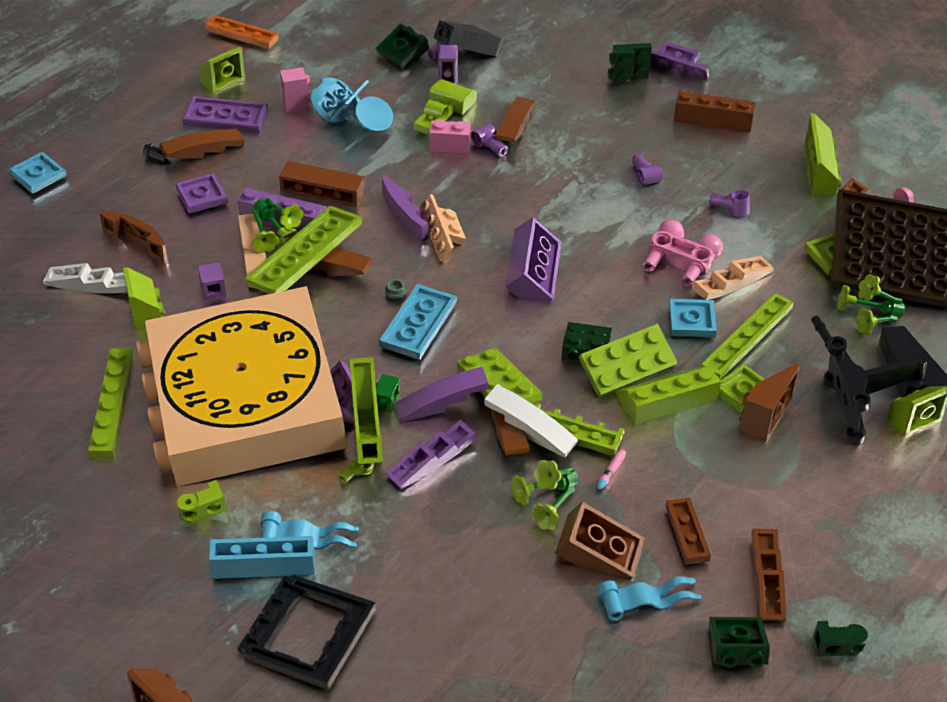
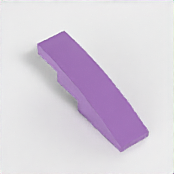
M386 176L382 177V193L395 217L421 242L427 240L428 222L420 217V208L412 203V195Z
M483 367L460 372L438 380L395 402L399 422L445 412L444 406L467 401L466 394L489 389Z
M459 420L446 433L440 430L425 445L420 441L385 474L400 489H403L424 478L459 454L477 439L476 433Z

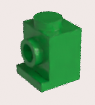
M382 374L379 382H375L377 407L379 411L392 413L395 402H397L400 395V378Z

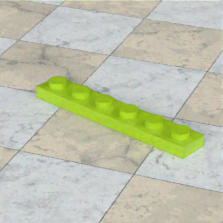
M774 293L701 366H711L721 380L793 308L794 302Z
M110 348L88 450L90 457H114L134 358L133 348Z

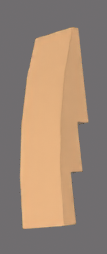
M253 214L238 215L247 276L266 260L265 251L259 253L252 245V241L260 233Z
M761 256L731 261L727 269L713 271L710 278L694 281L692 289L704 300L714 299L740 290L773 272L774 267Z

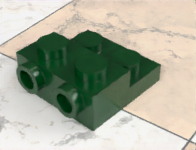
M400 23L375 49L377 53L403 69L413 58L418 60L429 49L428 39L423 34L419 35L410 26L406 27Z
M651 43L613 45L612 53H609L611 68H608V79L612 81L613 85L631 84L632 79L649 78Z
M568 322L562 345L561 359L581 362L579 356L582 353L610 343L612 328Z
M709 617V629L712 638L711 650L715 664H721L728 668L735 665H750L754 668L768 665L770 645L761 617Z

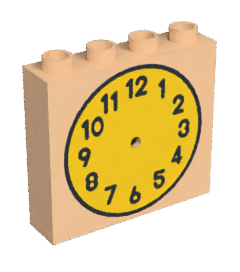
M307 286L145 321L148 339L137 341L136 344L142 368L153 366L154 371L143 373L142 380L147 401L159 399V405L147 407L153 435L165 434V440L153 442L159 471L172 468L177 487L347 448L343 416Z

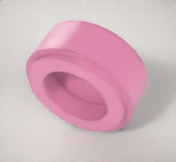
M902 187L895 190L894 199L914 202L913 193L909 188Z

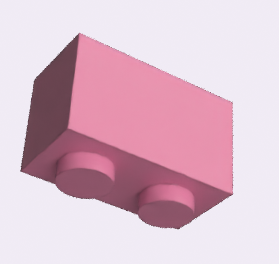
M303 67L280 71L282 100L286 114L309 110V102H311V93L308 90V86H311L309 75H305Z
M442 120L431 121L430 152L469 154L471 123Z

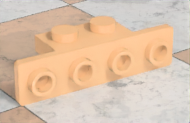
M428 194L420 205V211L423 219L428 222V232L438 259L444 262L453 250L452 242L462 245L466 238L456 213L451 209L438 207L434 196Z

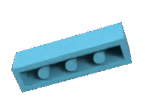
M313 536L210 539L209 563L212 579L315 575Z

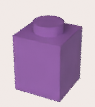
M219 262L198 266L199 280L204 299L226 295L224 277Z

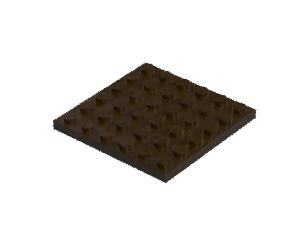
M839 189L836 199L831 286L842 288L843 285H846L851 290L860 291V282L865 280L868 274L880 278L879 287L881 291L895 298L947 308V209Z

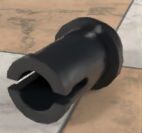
M150 143L144 146L143 155L146 158H154L164 163L168 161L162 150L155 147L154 144Z

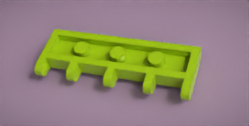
M535 403L534 406H536V407H538V408L540 409L541 404H540V403ZM555 409L553 413L542 410L578 439L575 445L615 456L625 429L620 428L616 432L605 429V423L599 422L598 426L582 422L583 416L577 415L576 419L560 415V409Z

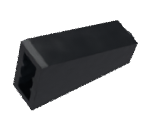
M439 20L433 37L447 45H456L458 48L492 56L498 55L503 42L502 38L474 25Z
M905 326L882 328L878 344L887 365L914 358L919 353L925 354L928 357L924 378H914L896 385L901 398L912 394L916 390H922L930 386H947V374Z

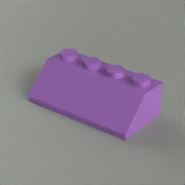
M245 188L237 200L239 215L252 214L251 211L253 210L254 203L261 198H270L283 209L297 204L304 212L300 225L293 227L297 232L302 230L327 208L323 205ZM274 209V219L281 228H284V225L280 223L281 213ZM261 219L262 225L275 228L270 220Z
M534 217L515 228L505 287L520 299L551 302L554 300L562 242Z

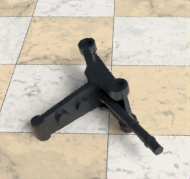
M817 315L813 316L811 322L830 353L828 371L824 374V384L828 388L835 390L849 424L846 434L847 441L853 445H860L865 441L866 437L861 412H865L870 408L871 397L869 394L914 378H924L928 357L925 354L919 353L911 359L864 371L863 367L855 364L846 352L847 341L840 336L831 337L820 317Z

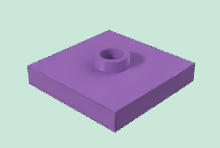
M214 173L175 184L176 190L189 214L228 203V197Z

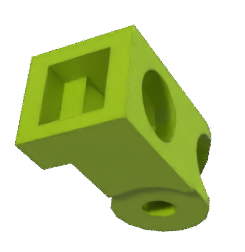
M217 480L208 482L207 489L194 494H183L178 498L177 506L180 518L183 521L195 522L227 511L225 499Z

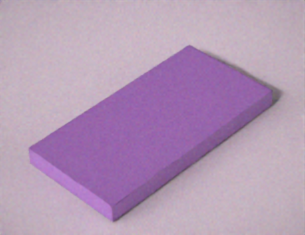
M193 96L183 117V125L216 129H238L239 131L259 133L268 111V104Z

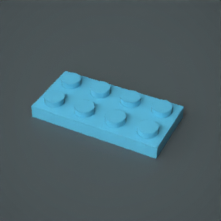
M417 284L379 339V347L420 360L456 305L457 296Z

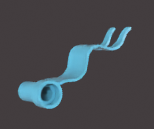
M266 511L261 516L260 525L262 531L260 538L313 536L314 549H323L334 543L344 544L351 548L357 547V543L339 535L319 539L335 530L358 532L359 527L344 522H335L327 527L319 528L303 519L281 521L280 514L274 511Z
M675 577L659 587H651L646 583L638 582L618 589L614 581H605L597 587L599 598L604 602L611 621L620 620L624 616L623 611H629L642 605H652L657 609H666L683 599L702 600L700 594H694L689 591H678L666 598H660L678 585L696 584L695 578Z

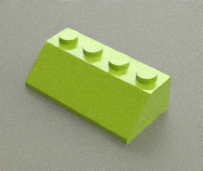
M810 113L804 147L811 195L836 196L837 188H841L842 177L838 176L840 165L836 163L837 150H834L835 138H832L831 129L815 113Z
M697 366L615 390V394L634 425L718 401L721 381L711 366Z

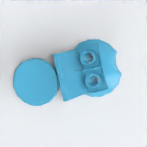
M331 77L323 78L320 86L311 90L310 100L312 107L318 116L325 121L336 124L343 123L353 117L361 127L375 133L383 132L393 122L391 107L384 100L373 96L364 97L361 100L358 98V93L368 84V80L354 93L344 82Z

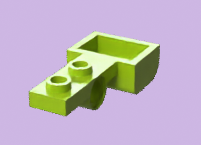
M439 79L430 88L429 101L425 105L424 113L414 122L413 129L430 135L431 121H446L454 112L463 115L476 102V91Z

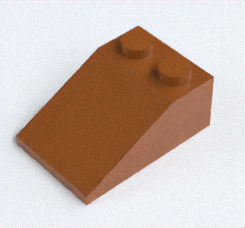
M794 364L757 383L751 393L747 392L742 401V405L745 408H743L739 417V421H742L741 432L765 442L767 441L793 398L800 365Z
M581 502L567 515L555 554L577 566L632 579L645 537L586 503Z

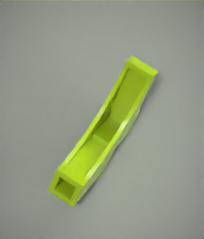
M350 358L358 464L383 462L374 358Z

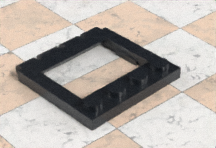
M293 575L292 578L283 577L274 590L275 594L271 595L263 607L262 613L258 615L250 627V633L244 636L237 650L243 654L244 659L329 690L376 611V602ZM302 595L347 610L344 618L335 627V633L324 645L323 652L318 661H315L313 665L301 662L298 658L279 651L273 652L268 650Z

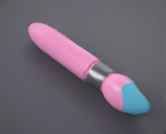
M624 449L616 453L603 475L598 478L596 486L599 490L607 486L609 480L624 460L626 455Z

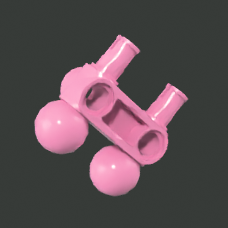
M666 220L660 224L658 232L652 236V243L648 247L649 255L642 266L646 271L653 272L660 261L684 270L686 272L681 281L685 286L692 287L698 276L706 275L710 272L713 260L722 253L723 244L721 239L715 234H705L698 239L697 243L683 238L684 228L677 220Z

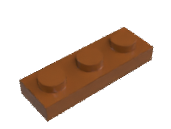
M691 498L667 500L666 510L685 564L710 562L711 553Z

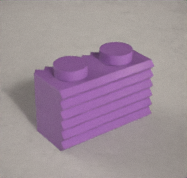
M439 46L438 80L443 79L457 84L458 46Z

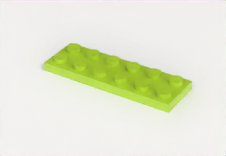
M333 206L327 207L245 277L246 284L268 294L286 291L363 223L361 216Z

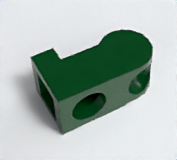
M817 621L813 634L818 656L859 655L864 650L868 638L867 630L859 624H850L847 627H829L828 621Z

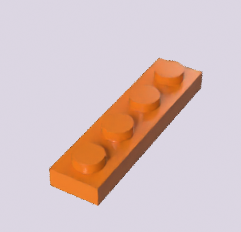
M214 15L205 24L206 31L270 49L279 40L278 33Z

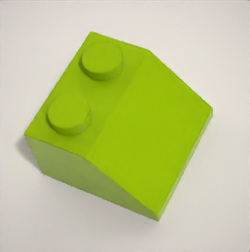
M240 46L207 60L199 67L201 83L212 93H216L245 79L243 53Z
M125 267L123 272L135 330L146 328V320L160 318L161 315H164L162 302H157L161 300L159 288H154L151 278Z
M930 386L922 390H916L905 397L895 399L890 405L887 418L904 436L942 421L947 406V386Z

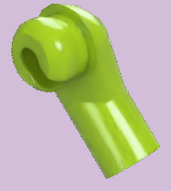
M353 460L338 474V478L341 482L347 483L353 476L370 474L374 465L373 463L358 464V460Z

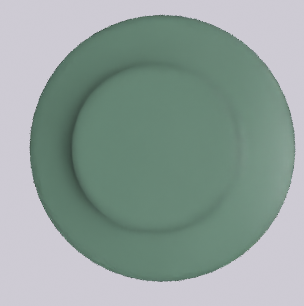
M399 279L390 280L385 287V294L392 299L402 298L407 292L404 282Z

